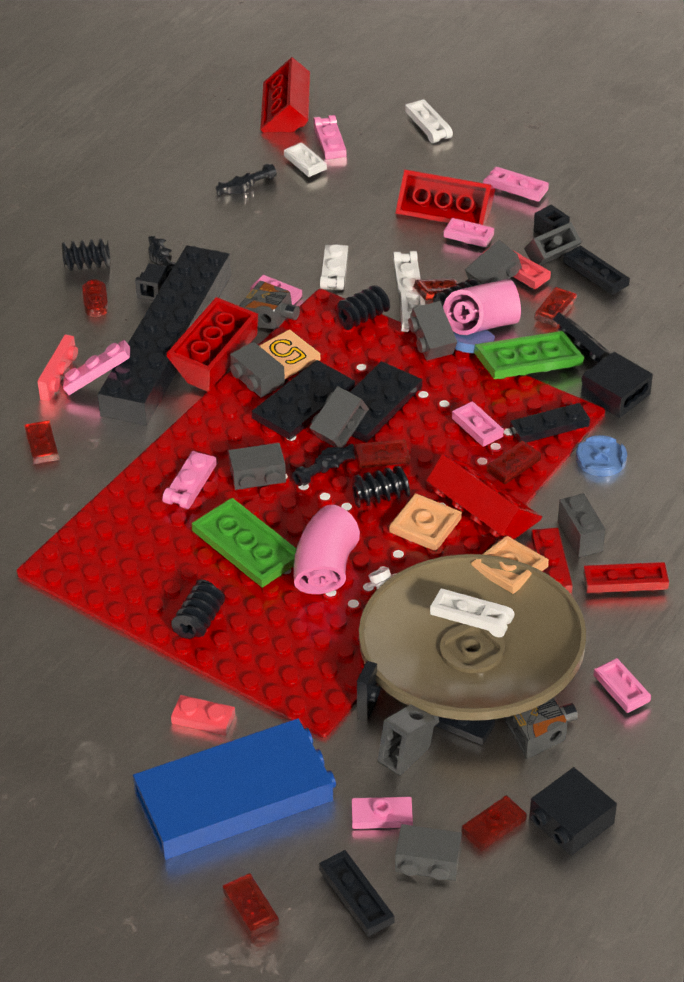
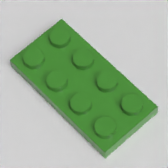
M563 331L475 344L474 348L475 355L494 379L571 368L583 365L584 356Z
M233 498L192 523V531L262 588L294 567L297 548Z

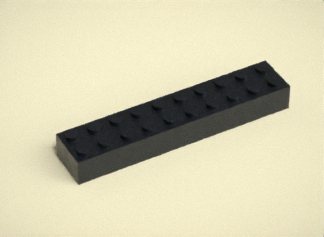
M186 245L128 342L130 358L112 369L98 392L100 416L147 426L178 371L167 358V352L216 297H220L231 277L230 253Z

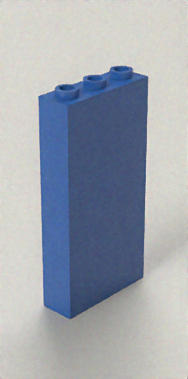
M299 718L133 774L135 794L165 860L333 801V788L336 787L332 771L325 769V762L320 749L315 750L311 732L308 728H303Z

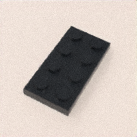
M316 360L252 410V419L291 440L312 423L313 418L320 413L326 404L328 396L335 391L337 386L350 392L355 387V380Z
M381 361L350 391L353 395L361 398L369 408L351 436L367 443L422 388L423 379Z

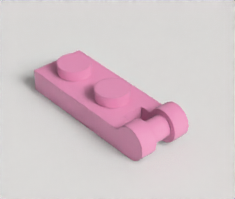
M329 115L328 118L322 119L321 117H314V129L325 160L346 157V147L336 122V116Z
M494 167L490 175L483 180V183L491 184L494 188L538 202L548 191L549 187L548 182L500 167Z
M192 451L171 486L165 489L163 502L171 505L177 503L180 507L189 509L217 465L216 457Z

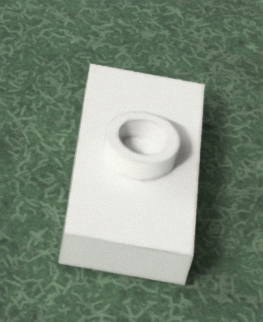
M302 142L284 150V157L308 177L327 169V163Z

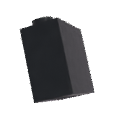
M614 351L606 358H602L593 368L584 372L581 378V396L603 407L614 416L621 418L651 394L653 374Z
M573 767L531 798L529 819L572 856L614 824L617 803Z

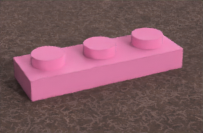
M125 340L118 344L113 343L102 354L90 357L81 367L72 368L65 374L63 389L70 395L130 358V346Z

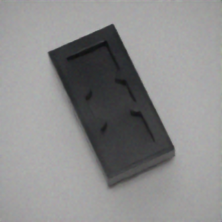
M371 661L365 663L357 679V717L364 721H368L381 690V687L376 682L377 663Z
M439 717V723L436 727L483 745L495 726V719L472 721Z

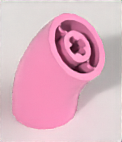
M510 279L457 290L446 298L443 305L453 332L459 335H469L492 328L516 324L521 316L519 294L516 285Z
M326 505L307 524L298 542L294 560L295 587L300 591L308 594L329 593L340 588L346 581L347 559L349 553L359 541L360 531L353 516L344 508L336 505Z

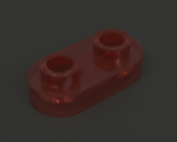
M96 279L89 280L82 287L85 312L92 317L103 316L108 312L106 285Z

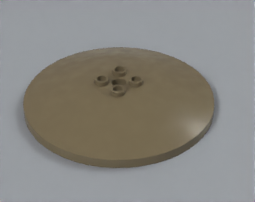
M463 554L444 556L418 563L397 573L381 585L369 599L363 610L359 626V641L364 664L367 661L377 663L376 682L388 694L408 706L411 704L431 715L443 718L472 721L491 720L529 711L560 693L575 677L583 661L586 649V626L582 611L569 591L548 574L528 564L504 557ZM481 559V563L490 568L500 570L503 569L500 567L499 562H503L506 565L516 566L515 570L509 572L521 575L526 570H529L532 574L522 587L512 594L486 578L471 565V562ZM442 588L507 606L514 611L515 615L511 623L507 624L508 628L504 636L495 637L488 630L431 615L430 606ZM467 649H470V650H478V651H476V652H468V651H466V650H467Z

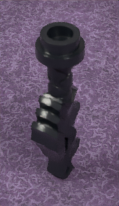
M265 164L262 171L260 170L252 174L246 173L242 177L235 176L228 182H218V186L215 189L218 196L224 193L242 194L247 192V189H250L251 186H254V183L264 178L269 181L277 176V172L273 164Z
M149 236V258L158 265L166 266L168 277L175 265V262H171L172 256L169 254L172 250L163 245L166 239Z
M351 443L345 448L330 447L322 450L318 458L315 459L314 464L309 468L300 466L292 473L293 481L298 486H305L310 483L311 477L317 473H326L330 468H339L340 464L345 460H356V448Z

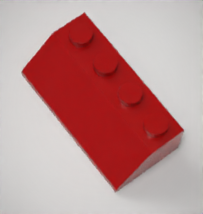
M293 57L263 82L260 127L262 132H295L299 127H304L309 120L310 71Z
M404 169L395 214L449 223L451 218L485 226L491 212L495 188L491 184Z
M216 297L167 352V358L188 384L210 392L230 368V354L250 344L257 336L258 313Z
M442 454L426 480L434 486L433 491L443 498L447 496L453 500L451 504L463 512L465 510L471 513L470 518L480 525L485 523L491 527L489 532L499 539H503L504 536L515 539L537 524L543 517L468 463Z

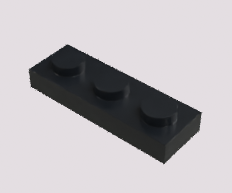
M581 245L564 254V263L612 295L629 286V277Z
M560 312L554 317L553 320L560 325L558 330L563 331L567 337L572 335L575 338L573 343L583 350L587 348L590 351L588 355L599 363L602 358H606L611 354L607 348L571 318Z
M576 403L510 421V430L519 444H524L588 427L590 425V418L581 404Z
M346 850L319 863L320 872L367 937L395 923L394 914Z

